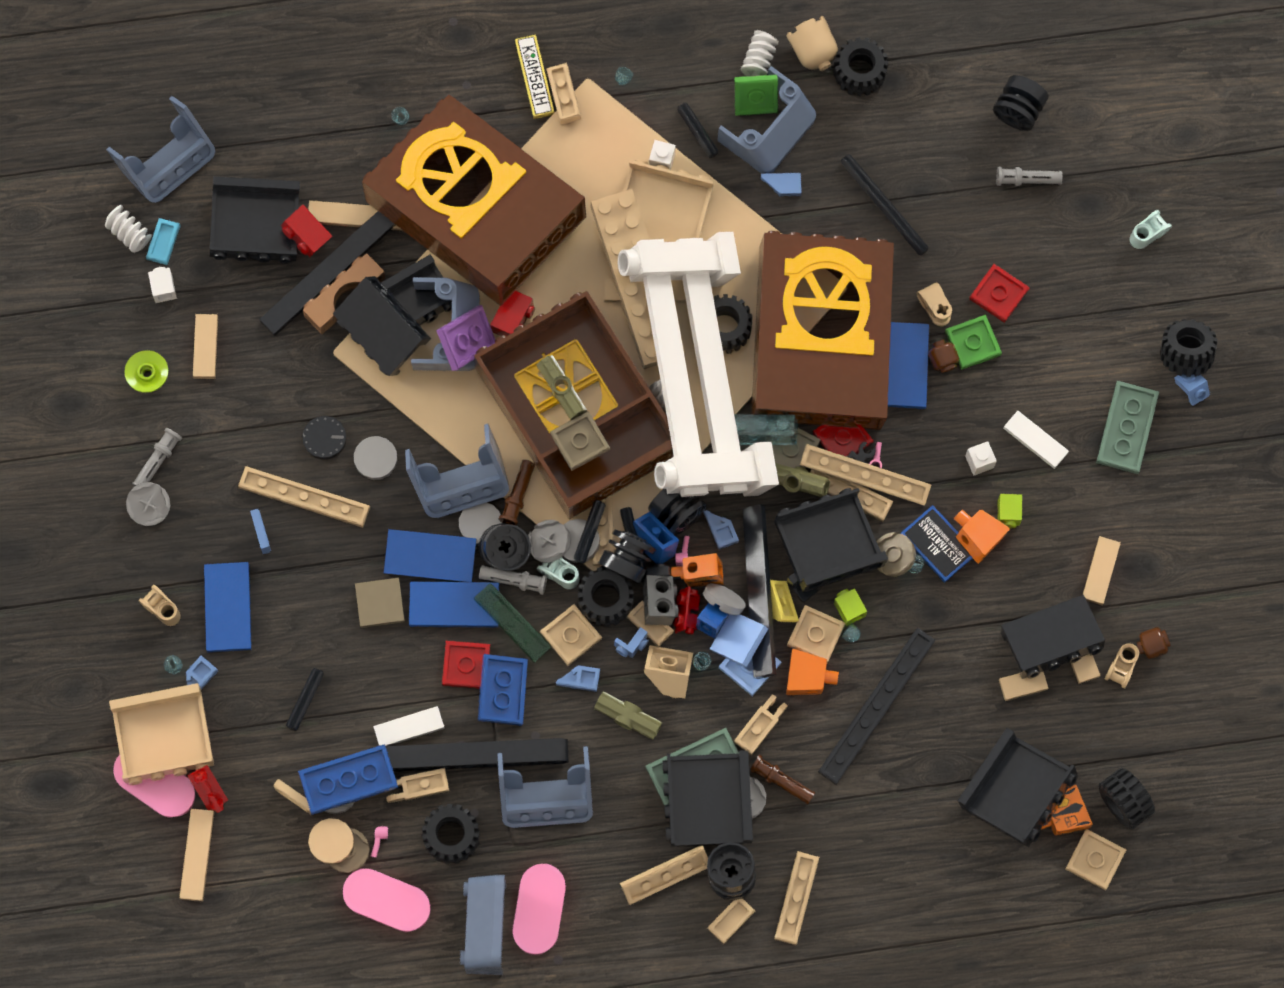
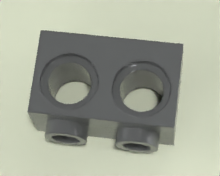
M647 575L642 584L645 625L671 626L674 618L678 617V605L674 603V597L677 595V585L673 584V576ZM656 588L663 589L665 593L657 591ZM657 608L664 609L666 613L659 612Z

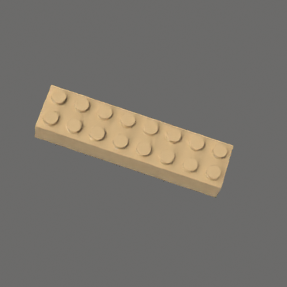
M633 189L593 200L590 207L642 367L646 369L658 365L644 282H630V277L622 276L618 269V255L621 250L631 249L640 240H649ZM683 345V351H684V357H685L686 351H685V348H684V345Z

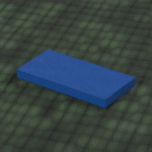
M891 322L888 407L926 409L929 324Z
M388 529L384 573L472 582L477 539Z
M249 562L204 564L206 651L252 650Z
M410 582L409 627H498L499 583Z
M385 744L298 771L311 815L398 788Z

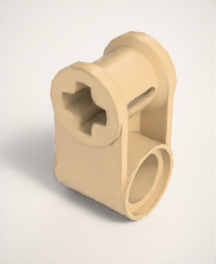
M936 282L918 291L917 297L932 322L937 326H946L951 318L952 307L945 297L941 286Z
M153 585L151 587L152 590L143 599L140 598L138 600L139 603L165 625H176L181 617L178 608L157 586ZM167 610H174V614L171 617H164V613Z
M1129 643L1120 648L1108 669L1105 680L1108 681L1110 679L1121 684L1122 688H1126L1139 657V650L1135 645ZM1125 650L1132 652L1133 659L1126 660L1122 652Z

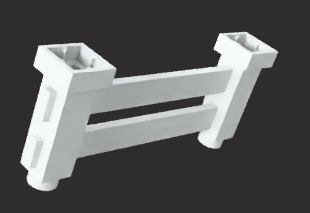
M718 232L707 241H703V238L678 239L676 242H664V239L640 240L631 249L621 250L618 255L620 274L622 276H629L630 282H644L674 457L668 461L656 464L654 478L659 489H666L667 494L680 493L681 497L703 496L708 494V491L720 490V494L743 493L745 497L759 496L779 485L771 442L754 443L743 451L740 450L711 287L723 286L741 274L734 233ZM671 280H683L713 450L711 454L701 453Z

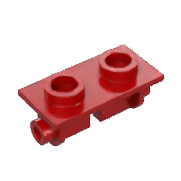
M690 586L681 589L677 594L678 617L674 618L675 633L685 630L686 634H694V631L697 629L698 615L692 614L691 610H699L700 595L698 590L691 589Z
M208 765L187 775L207 810H215L218 813L224 809L223 804L228 801V798Z

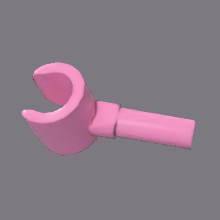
M881 442L876 443V452L873 460L870 462V465H877L879 468H882L880 461Z
M684 536L682 553H675L676 566H683L682 559L688 557L689 536Z
M377 827L375 829L372 857H377L380 839H388V827Z

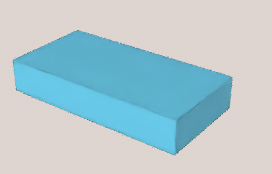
M161 218L158 219L146 255L147 260L168 265L180 229L179 223Z

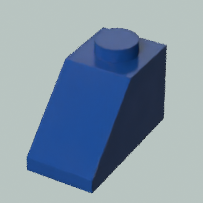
M650 511L634 520L633 525L638 537L646 540L656 549L654 554L646 550L644 551L656 564H663L675 556L679 539Z
M708 603L697 617L696 627L715 639L729 614L720 611V606L716 603L715 605Z

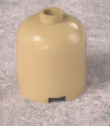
M821 16L819 18L820 21H815L812 18L795 27L797 30L795 33H787V38L804 67L811 70L819 68L820 71H823L831 66L830 62L835 59L838 47L825 17Z

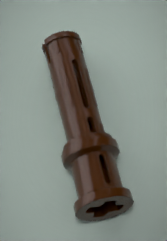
M522 460L512 492L505 499L504 503L506 505L503 514L498 518L504 524L516 526L518 524L517 517L520 509L524 507V494L536 465L532 461Z
M762 755L757 757L749 772L757 773L765 778V782H773L807 805L809 804L816 792L779 770L778 765H772L762 759Z

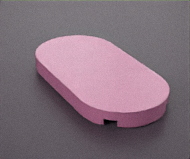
M120 755L117 757L113 771L118 784L157 813L167 818L185 815L192 808L195 802V790L191 781L185 775L174 776V774L165 775V778L152 781L150 778L142 780L141 784L129 785V783H125L122 779L123 771Z
M537 864L532 866L524 873L520 882L513 925V937L520 949L532 955L545 953L555 945L558 938L565 896V880L561 872L551 865Z
M357 870L344 883L343 897L353 912L399 931L410 932L417 930L427 922L430 916V903L422 890L375 870Z

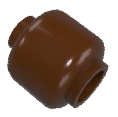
M945 340L933 343V348L929 350L928 355L934 370L945 373L957 368L956 364L960 359L955 345L952 342L945 343Z
M1159 627L1141 632L1139 635L1140 641L1136 642L1140 654L1145 653L1148 659L1166 654L1168 647L1171 646L1166 631L1161 630Z

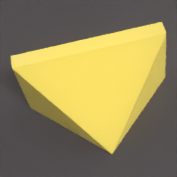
M770 580L773 619L779 622H798L799 619L787 581Z

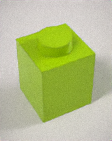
M1000 494L998 498V521L1010 529L1020 526L1022 521V495Z
M855 588L850 591L845 589L836 595L837 598L834 600V605L846 626L866 617L867 610Z

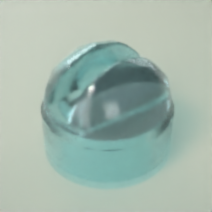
M622 66L618 67L615 73V80L620 85H626L633 77V72Z
M397 107L392 111V120L398 125H404L409 121V112L403 107ZM399 112L405 117L403 121L397 115Z
M916 554L915 561L921 562V565L914 563L909 570L912 573H919L924 567V559Z
M851 623L841 637L848 642H855L860 638V630Z
M698 652L693 658V666L696 670H706L711 664V657L706 652Z
M168 656L164 661V668L168 673L176 674L182 669V661L178 656ZM173 659V662L176 666V668L172 669L171 664L169 662V660Z

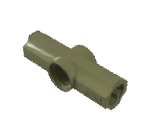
M553 355L543 358L536 364L552 390L553 396L559 401L570 421L587 412L586 407L572 387L570 379L564 374ZM560 384H564L568 387L563 392L558 391L556 389V387Z
M775 463L779 485L784 486L787 491L794 493L799 490L820 497L827 495L830 488L829 478L809 473L802 466L791 468Z
M604 691L594 707L595 710L614 719L621 727L627 730L633 729L652 740L657 736L662 726L661 721L642 712V709L628 701L623 702Z

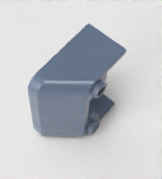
M772 66L768 69V75H777L779 97L787 106L765 133L761 135L759 132L749 129L744 131L739 137H736L723 126H720L718 130V142L762 174H770L775 171L814 124L816 119L815 109L799 86Z
M173 96L169 99L180 114L172 121L170 127L175 138L146 162L142 163L135 156H129L124 159L112 148L108 147L106 149L122 173L150 202L161 201L209 162L215 154L214 145L188 107Z
M413 277L415 290H435L438 298L452 300V321L474 307L480 306L479 290L474 285L449 278ZM441 343L435 346L433 359H411L413 370L452 371ZM473 360L454 371H471L475 369V362Z
M489 424L484 425L485 444L478 450L480 461L441 474L437 467L431 463L417 466L410 449L405 450L406 471L428 516L439 518L502 498L508 494V478L500 449Z
M588 746L583 747L584 764L570 767L567 772V780L523 783L522 775L518 771L503 769L502 753H498L503 823L508 827L517 828L582 823L590 820L593 811Z
M505 875L471 877L468 879V882H464L463 896H468L465 951H461L460 964L465 965L466 974L503 975L501 960L504 891L506 889Z

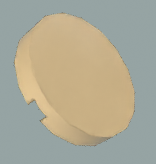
M329 818L320 821L313 827L309 834L308 843L311 853L317 860L325 864H334L344 861L350 855L354 846V838L351 829L346 823L339 819Z

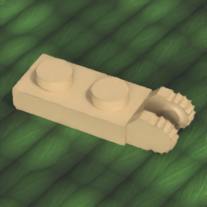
M774 695L767 700L763 707L761 706L734 740V743L743 750H748V754L751 756L788 707V705L783 703L774 715L767 711L776 701L777 697Z
M445 768L401 777V779L396 781L398 787H403L404 793L392 794L386 798L387 802L391 803L404 799L406 801L449 792Z

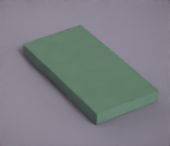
M1121 381L1116 382L1096 463L1139 474L1159 395L1158 391Z
M724 728L671 753L670 756L736 754L738 751L727 729ZM667 756L645 766L664 806L669 805V797L664 796V783L668 782V776L663 774V760H667Z

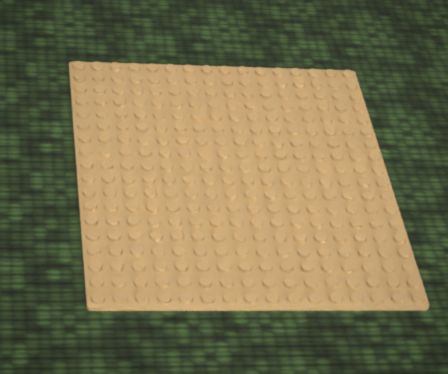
M586 79L575 90L582 119L561 125L558 112L556 111L521 148L585 197L586 218L516 291L533 298L535 311L531 319L527 318L525 326L533 322V318L542 313L545 315L555 305L570 301L574 294L588 291L649 387L654 382L660 380L658 365L643 369L622 302H604L605 279L614 278L590 205L593 200L622 192L629 171L630 160L636 161V159H640L649 164L655 140L665 143L669 142L592 80ZM675 148V156L671 167L672 171L684 170L689 172V175L696 177L704 175L714 181L700 238H703V241H707L718 232L734 233L741 274L732 279L734 280V296H737V301L742 299L745 302L744 306L748 305L750 314H752L751 336L747 339L745 346L741 345L738 351L732 349L731 353L728 354L726 350H723L735 417L752 398L759 246L764 233L778 230ZM492 181L468 206L479 202L486 196ZM429 250L416 261L418 262L431 254L443 278L471 284ZM827 269L814 270L812 273L827 299L839 282V279ZM802 278L795 289L794 296L816 299L807 280ZM847 286L845 287V289L843 290V292L837 300H839L842 297V295L846 292ZM479 290L480 305L483 306L488 322L491 324L500 305ZM675 302L680 334L686 351L685 362L701 453H703L711 444L687 303ZM793 306L799 324L808 333L830 310L827 308ZM452 310L449 312L444 311L434 321L430 323L425 322L420 325L431 337V340L426 345H420L399 368L400 373L394 376L382 373L377 362L365 354V349L360 344L354 342L349 333L334 350V356L464 465L480 461L478 450L485 444L484 425L489 424L500 449L509 482V492L504 498L509 497L522 460L532 462L533 460L477 370L425 371L413 370L411 365V359H433L434 348L437 344L441 343L436 330L452 321ZM722 315L717 317L720 332H731L738 326L735 319L730 316ZM493 333V334H494V337H495V340H496L497 338L501 337V336H499V335ZM556 360L565 374L564 360ZM576 361L573 362L574 383L592 373L583 364ZM539 371L538 376L544 378ZM598 381L577 393L592 418L598 413L602 401V392ZM536 384L533 385L535 405L553 396L550 391ZM564 384L558 385L559 387L565 389ZM560 403L541 413L545 419L557 426L570 421ZM535 465L524 494V507L520 509V512L536 525L545 520H556L563 525L570 520H587L590 508L569 520ZM654 471L612 495L613 530L625 531L620 509L631 507L634 520L649 512L648 506L663 490L659 489L656 485ZM614 535V541L619 543L621 538ZM592 558L582 563L591 571L593 570V572H596L597 568L601 567L593 566Z

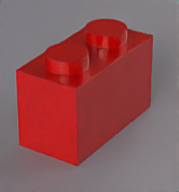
M304 205L299 207L281 224L283 233L298 244L297 247L301 253L307 254L309 257L332 237Z
M515 290L496 312L490 324L492 332L499 336H508L514 333L515 328L525 324L527 318L531 319L535 311L533 298Z

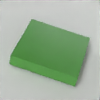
M777 75L735 77L736 116L778 113Z
M986 315L945 330L949 342L955 345L960 359L958 364L961 370L1002 355Z

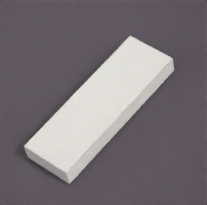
M1019 411L1013 415L1003 428L1054 469L1069 452Z
M438 706L373 726L379 746L383 744L391 746L445 729Z

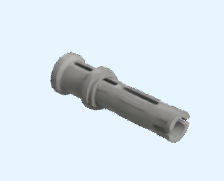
M997 167L996 184L997 186H1001V184L1019 186L1022 183L1061 185L1062 171H1027L1019 167L1015 169ZM1032 176H1046L1049 178H1032Z
M165 428V434L159 443H155V451L143 466L134 482H132V485L137 486L140 483L150 482L164 459L172 455V449L178 441L182 440V437L171 429Z
M484 565L481 566L479 572V579L514 585L522 591L528 589L538 591L539 594L544 595L546 589V575L540 577L531 575L527 571L515 573Z

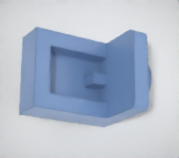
M1182 374L1181 376L1174 377L1175 383L1188 395L1189 403L1192 406L1210 395L1207 380L1203 376L1195 377L1193 374L1191 377H1186V375Z
M640 627L628 645L616 638L614 641L615 650L624 657L628 655L633 658L638 650L642 651L649 641L646 639L648 632Z

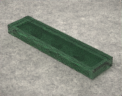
M491 583L474 597V600L534 663L551 648L544 638Z

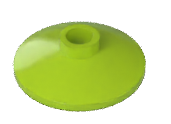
M148 350L140 351L127 361L125 378L128 384L138 392H154L166 382L168 378V365L160 354ZM146 371L151 372V375L149 377L144 376V373Z

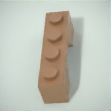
M367 253L363 257L356 258L351 268L339 273L334 283L326 285L320 291V295L317 298L310 299L304 305V317L323 334L337 322V318L333 313L339 297L345 292L355 289L365 277L375 276L382 282L386 278L384 270Z

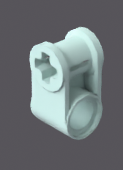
M1156 210L1135 226L1130 236V243L1134 248H1145L1151 242L1166 234L1172 226L1167 224L1160 216V211ZM1137 233L1143 234L1145 239L1139 238Z
M562 557L553 562H545L536 568L542 575H546L548 579L555 581L566 589H573L579 584L577 568ZM567 573L575 575L574 579L570 581L564 580L563 577Z

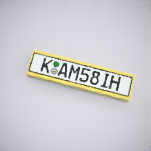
M536 35L515 39L533 118L553 115L554 108Z

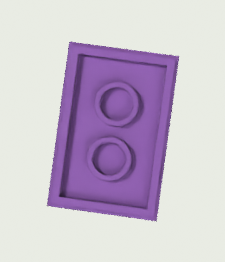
M482 305L474 307L436 330L452 371L458 370L473 361L476 351L481 347H489L495 343L494 334Z

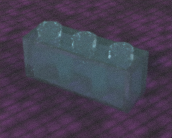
M734 414L739 444L753 445L758 442H771L772 445H797L798 423L795 415Z

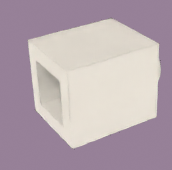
M655 140L649 158V165H664L671 170L675 156V145Z
M158 267L148 272L155 303L177 299L170 268Z
M988 441L969 448L965 455L973 475L993 469L996 464V458Z

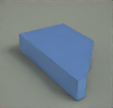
M801 173L761 174V180L773 188V191L779 196H801Z
M258 509L251 510L262 553H269L271 548L260 511Z
M707 510L703 512L718 550L739 542L731 520L719 517Z
M200 656L186 671L187 685L198 683L202 690L218 672V669L204 657Z
M578 665L571 672L558 679L556 686L597 692L600 669Z

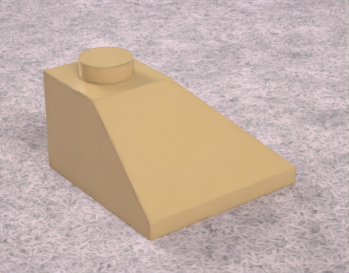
M650 645L644 673L663 695L672 698H685L693 653Z

